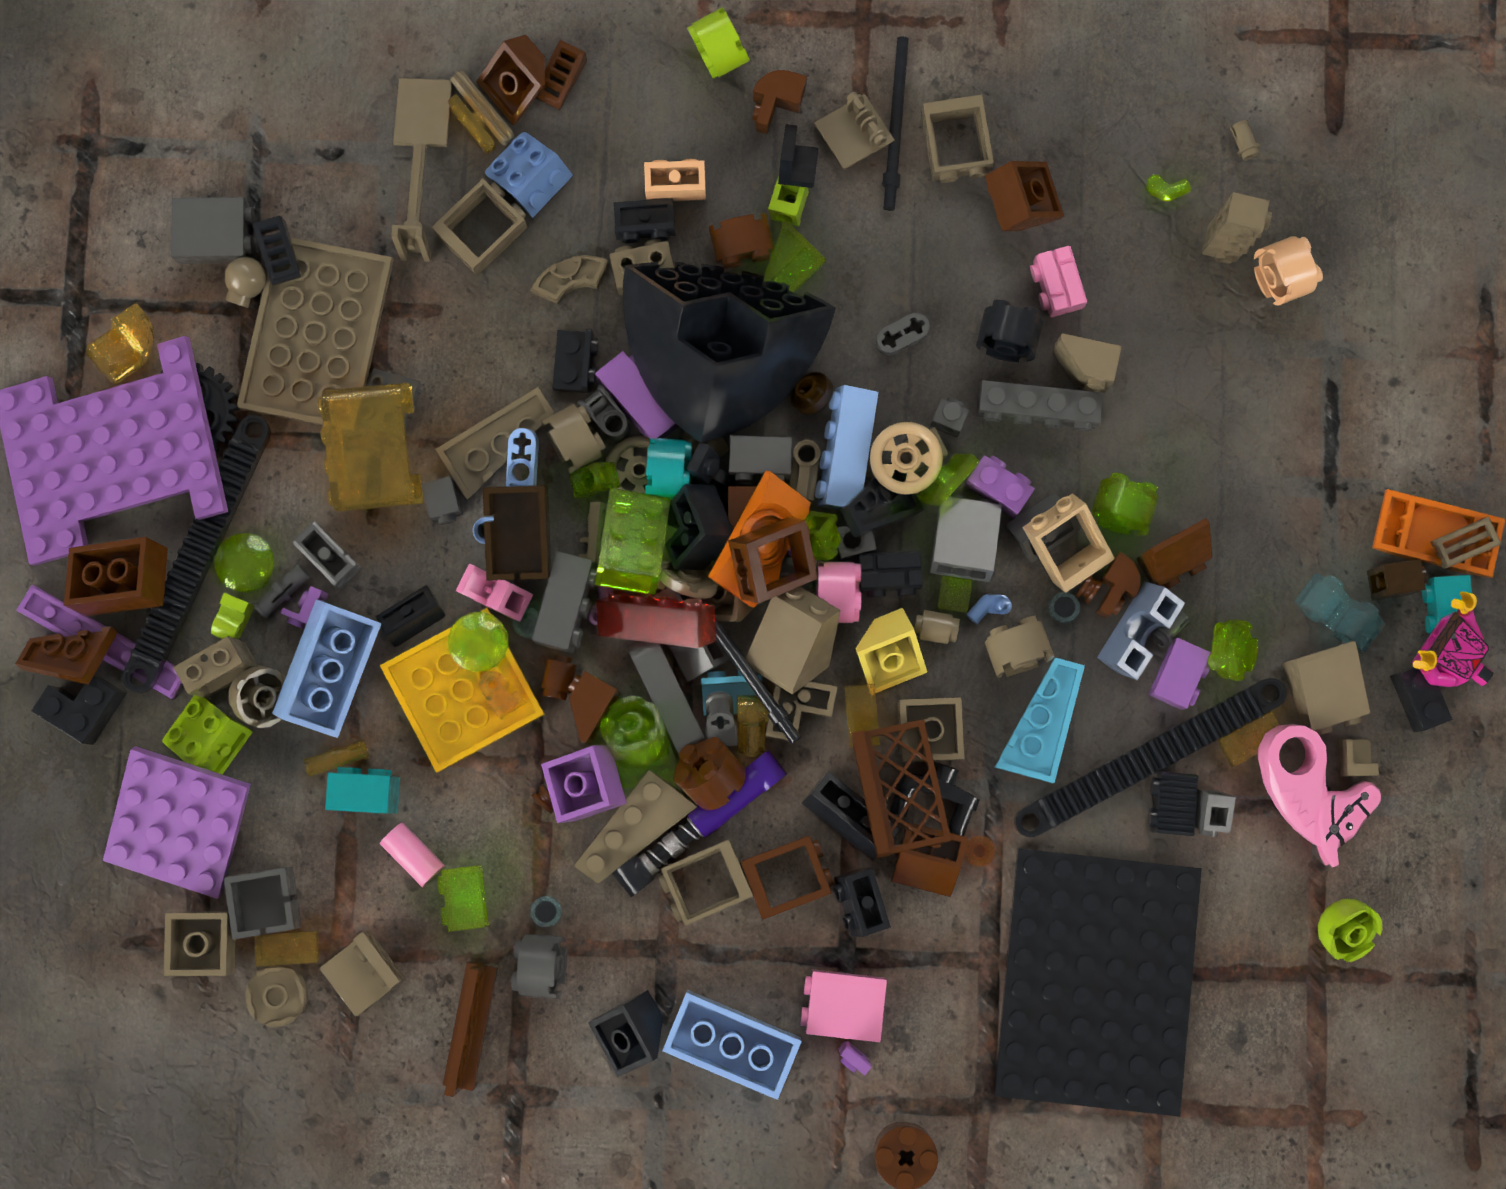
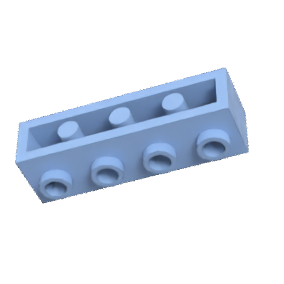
M848 385L840 386L833 391L829 401V408L832 409L831 421L827 422L824 432L825 439H828L826 451L822 452L820 458V468L823 469L822 477L817 482L815 497L818 498L817 506L841 511L864 488L879 392Z

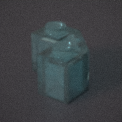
M1315 573L1294 602L1313 622H1321L1327 628L1334 631L1331 635L1343 643L1355 641L1357 650L1365 653L1385 625L1378 615L1379 609L1368 601L1360 603L1351 599L1343 589L1344 584L1336 577L1329 575L1326 578Z

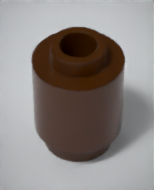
M554 655L553 660L547 659L541 688H544L542 696L566 701L567 694H571V691L568 689L574 679L577 665L571 664L572 658Z

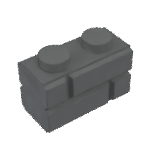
M315 521L293 541V544L325 577L340 589L362 569L338 542Z

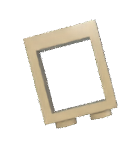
M1073 493L1059 499L1052 508L1036 515L1031 519L1030 523L1022 527L1050 579L1065 593L1115 559L1086 503ZM1076 515L1091 544L1059 566H1056L1041 538Z

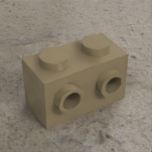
M660 239L647 241L644 243V246L638 248L622 246L615 249V253L609 254L619 295H623V277L626 265L657 262L659 268H674L668 241L662 242Z

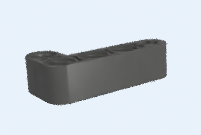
M653 632L626 645L678 754L686 745H695L700 741L706 740L655 633Z

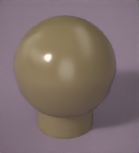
M240 257L233 260L227 266L224 281L228 292L225 300L248 308L251 298L256 297L262 292L266 284V272L258 261L249 257Z

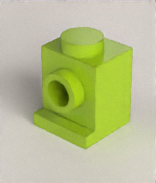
M777 179L768 207L771 220L799 227L800 218L809 193L808 188L778 184ZM788 199H794L795 203H790L786 201Z

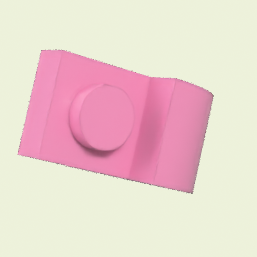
M472 564L468 565L456 589L457 592L519 622L533 594L505 580L486 581V571Z

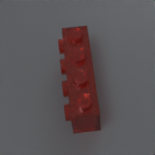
M611 591L608 593V597L596 600L598 636L700 648L716 642L715 605L702 604L700 599H687L680 602L674 596H663L653 599L651 594L647 593L627 596L626 591Z

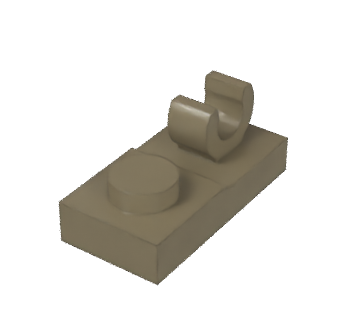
M590 502V512L588 514L589 537H582L580 539L581 543L588 544L587 553L579 554V557L592 560L597 565L608 566L614 553L617 506L603 502Z

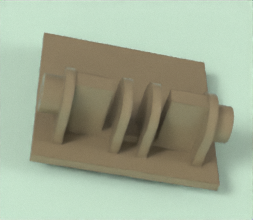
M850 93L846 98L848 101L846 105L814 122L817 130L843 170L895 141L865 94Z

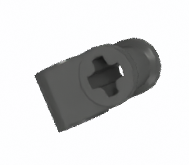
M601 384L597 386V391L584 401L579 400L577 402L579 407L583 405L591 422L595 423L609 441L618 443L629 436L630 426L625 415ZM612 421H621L623 426L620 431L614 433L608 431V425Z
M722 691L709 694L705 701L707 739L718 737L726 747L738 746L736 719H734L732 697Z

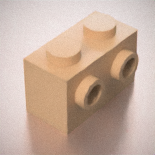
M684 159L672 162L667 160L644 162L646 200L673 198V201L706 200L704 160Z

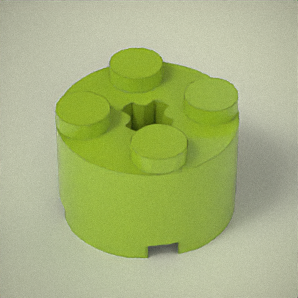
M724 7L702 17L687 27L713 79L717 76L721 77L750 61Z

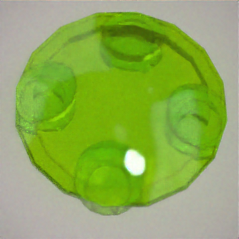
M250 533L234 534L224 540L217 549L214 560L215 572L221 583L231 590L249 592L263 588L268 584L274 568V556L271 546L258 535Z
M482 611L470 612L460 617L451 627L448 636L449 652L453 660L462 668L473 672H487L497 666L505 657L509 634L503 623L494 615Z

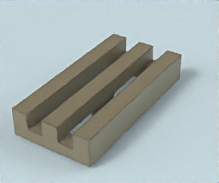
M1486 517L1431 541V545L1436 548V555L1442 561V568L1446 569L1499 546L1501 542L1490 518ZM1483 525L1485 526L1487 531L1444 549L1442 543ZM1490 536L1492 542L1451 560L1449 559L1447 554Z

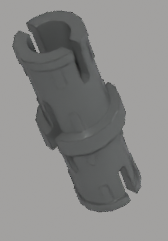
M297 563L279 582L276 580L272 584L273 588L254 604L255 609L267 619L285 600L290 601L293 598L291 594L311 577L310 574Z

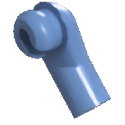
M985 594L970 609L966 616L972 622L978 624L987 613H1009L1012 609V602L1002 594Z

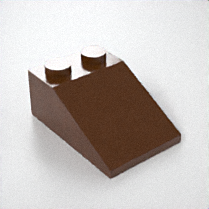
M1208 519L1201 520L1155 545L1136 558L1150 583L1169 589L1180 583L1178 578L1180 575L1189 572L1190 576H1193L1207 568L1204 562L1212 558L1210 523Z

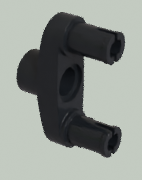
M934 762L941 797L954 801L953 804H955L949 824V832L965 836L972 812L977 810L980 799L954 785L959 772L958 769ZM911 773V774H913L914 776H916L917 778H919V779H921V780H922V779L924 778V776H925V775H921V774ZM903 775L897 784L896 790L911 798L919 784ZM929 775L925 783L932 787ZM922 786V788L920 789L921 791H924V792H927V793H930V794H933V795H934V793H932L931 791H929L928 789H926V788L923 787V786ZM894 795L890 812L900 815L908 802ZM909 808L907 809L903 817H907Z

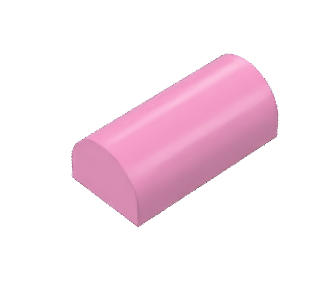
M403 822L393 828L380 842V845L422 888L445 867L441 860Z

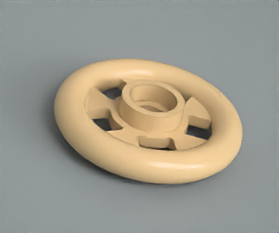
M899 422L885 428L876 437L870 451V465L875 478L883 487L898 494H914L923 491L936 480L942 468L943 452L937 437L925 426L914 422ZM907 434L909 442L896 446L894 437ZM921 440L929 448V451L923 455L915 446ZM883 451H892V464L882 463ZM904 453L912 455V461L908 464L901 462V456ZM923 462L929 468L920 478L914 471ZM895 470L907 473L905 482L892 478Z

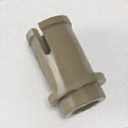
M1242 120L1233 124L1230 127V131L1239 149L1237 152L1238 156L1242 157L1243 161L1258 156L1261 146L1260 143L1255 142L1248 120Z

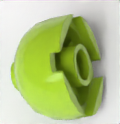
M1341 899L1332 903L1324 910L1318 922V936L1324 948L1335 959H1344L1346 962L1358 960L1370 952L1375 946L1372 940L1376 933L1380 936L1382 932V919L1379 914L1370 906L1357 899Z

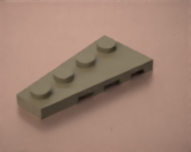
M539 387L435 450L468 501L507 461L508 440L511 433L518 428H527L536 432L542 426L541 420L552 415L554 411ZM523 433L522 438H517V444L523 445L528 440L526 433Z
M648 768L626 796L627 804L619 806L576 860L574 867L599 884L693 811L697 804Z

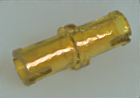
M363 740L340 748L337 746L330 747L328 752L304 758V764L309 765L305 766L306 772L309 777L332 769L337 771V767H344V765L368 759V752H364L367 751L366 744Z

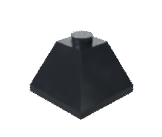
M649 990L588 1022L617 1077L658 1058L663 1016Z

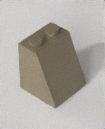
M801 586L771 598L746 656L747 662L755 672L789 693H795L829 667L841 610Z
M1355 641L1281 663L1303 726L1322 735L1334 731L1332 727L1334 724L1343 722L1344 727L1363 722L1361 716L1370 714Z

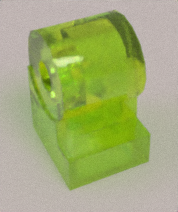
M595 462L569 474L575 499L587 498L604 491L621 488L614 462Z

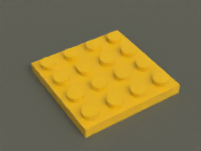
M488 608L380 665L436 773L545 715Z

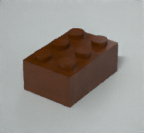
M148 537L69 548L64 606L86 616L163 606L168 548Z

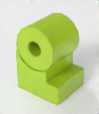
M223 593L219 603L221 607L213 621L211 634L221 639L229 636L239 640L255 607L253 604Z

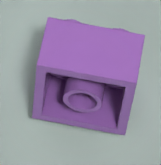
M593 745L541 764L557 823L575 822L627 804L610 745Z

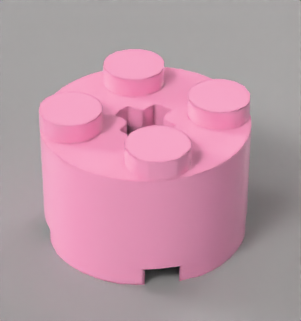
M817 562L818 580L816 596L841 610L838 623L859 622V610H861V592H859L861 564H855L854 562Z

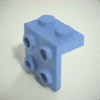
M526 132L516 137L485 170L487 177L511 194L522 209L532 218L573 176L555 152Z

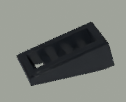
M276 216L253 223L271 284L277 285L300 278L301 273L287 224L283 217ZM277 230L280 231V232H277V233H274V234L265 236L266 233H270V232L277 231ZM283 241L282 245L272 248L268 247V244ZM287 253L286 257L272 261V256ZM287 264L291 265L290 269L275 272L274 268Z

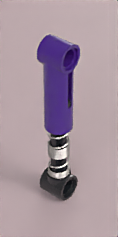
M769 750L745 768L746 778L742 788L738 793L734 790L728 796L730 801L726 805L714 810H704L698 805L687 814L689 817L687 818V823L683 826L679 825L678 830L674 833L671 831L667 836L661 839L662 842H657L658 845L651 851L647 850V854L643 853L639 857L637 855L633 856L612 873L630 897H633L655 879L653 875L657 871L659 872V867L663 864L668 865V860L672 857H678L679 854L685 851L684 848H689V844L693 840H699L700 836L705 838L710 836L745 806L787 775L786 771Z

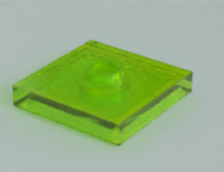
M955 453L942 466L936 480L928 488L919 492L917 495L919 501L922 504L941 506L977 467L980 461L973 454Z

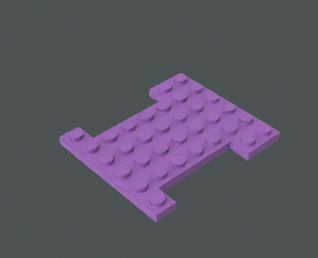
M182 336L157 344L163 373L58 403L53 378L48 376L0 390V429L29 565L36 566L68 557L69 548L89 545L84 521L190 492L195 519L201 520L228 512L189 337Z

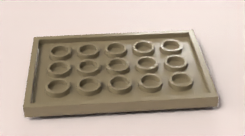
M291 238L301 277L272 285L268 272L266 274V284L261 296L237 402L238 408L240 410L356 432L359 420L358 414L363 402L394 260L389 256ZM283 241L274 242L273 247L282 245ZM287 253L272 256V261L286 257ZM287 264L274 269L277 273L290 269L291 265Z

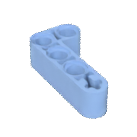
M518 428L509 437L506 486L537 484L539 438L531 429ZM523 433H526L527 439H531V445H526L524 455H531V460L525 458L515 459V454L522 455V445L517 444V438H522ZM520 463L527 465L530 472L528 478L524 481L517 479L514 472L516 466ZM494 516L483 517L475 522L473 536L479 543L485 544V537L481 533V526L485 521L494 520Z

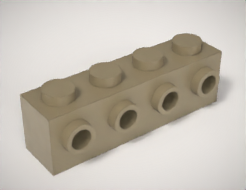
M1233 192L1208 225L1202 254L1215 257V260L1220 263L1230 264L1233 261L1237 262L1243 254H1247L1250 246H1254L1256 238H1261L1263 230L1268 229L1272 217V212L1268 211L1270 200Z

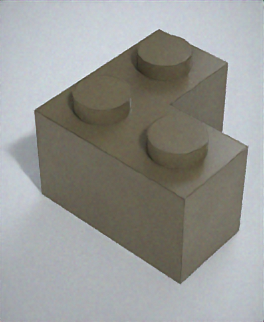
M810 681L791 694L775 684L773 698L779 706L783 705L789 714L788 719L798 732L801 713L825 718L832 717L837 686ZM769 719L766 737L789 741L779 726H774Z

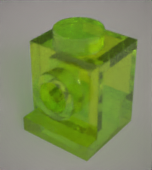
M810 511L805 520L810 531L812 553L816 560H831L838 554L837 548L842 541L835 522L838 520L837 515Z

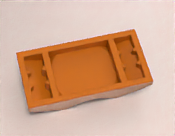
M765 471L728 541L787 517L806 520L807 522L811 502L771 471ZM788 536L758 547L765 584L779 579L782 561L790 549ZM727 541L708 577L741 600L729 542ZM741 600L745 604L753 608L758 604L746 600Z
M1386 489L1372 548L1399 558L1409 560L1421 559V562L1442 567V561L1437 557L1436 548L1432 547L1431 541L1489 517L1501 542L1506 519ZM1483 525L1442 543L1444 549L1487 530ZM1489 536L1447 555L1451 560L1488 544L1492 540ZM1499 546L1446 569L1492 578Z

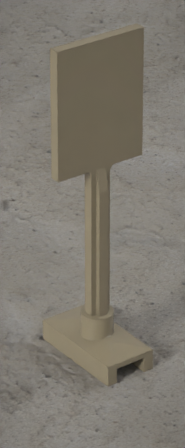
M399 78L393 144L413 146L407 221L404 222V225H392L391 233L401 261H407V253H421L424 262H430L431 249L423 226L420 223L426 148L447 147L452 96L451 80Z

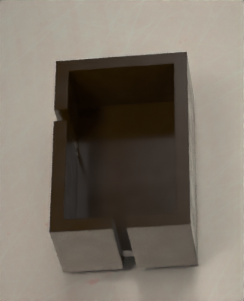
M548 485L482 488L484 516L494 514V520L484 522L486 581L515 580L518 578V572L523 571L520 573V579H548L552 570Z

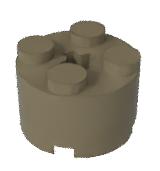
M571 404L541 420L542 426L548 424L551 429L546 434L562 463L568 461L571 467L566 469L569 474L602 457L600 451L605 449L597 432L591 433L587 425L591 420L583 405L577 408L574 404Z
M1036 616L1024 618L1018 622L1019 626L1008 629L1007 625H1003L990 631L991 636L987 637L984 644L997 678H1001L1004 672L1006 677L1024 673L1039 667L1038 660L1045 657L1047 663L1055 657L1041 621H1037Z

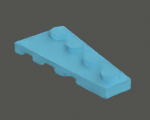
M1059 658L1053 659L994 768L1055 783L1085 665Z

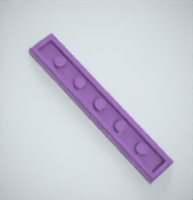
M35 585L30 586L16 610L56 634H62L64 637L77 635L78 631L89 630L91 633L99 632L102 627H107L90 616L65 607L62 600ZM117 633L103 660L124 672L131 657V650L136 646V642ZM166 660L153 689L171 699H175L183 684L173 668L176 665ZM143 669L136 670L132 677L144 684L148 678L146 671Z

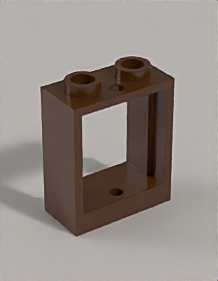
M787 517L728 541L741 600L761 603L818 579L816 559L812 553L810 531L806 520ZM788 536L795 572L765 584L758 547Z
M810 835L741 861L762 920L832 894L829 887L835 884L829 868L822 869L819 858L824 855L818 839L812 841ZM805 846L821 889L771 907L755 864Z

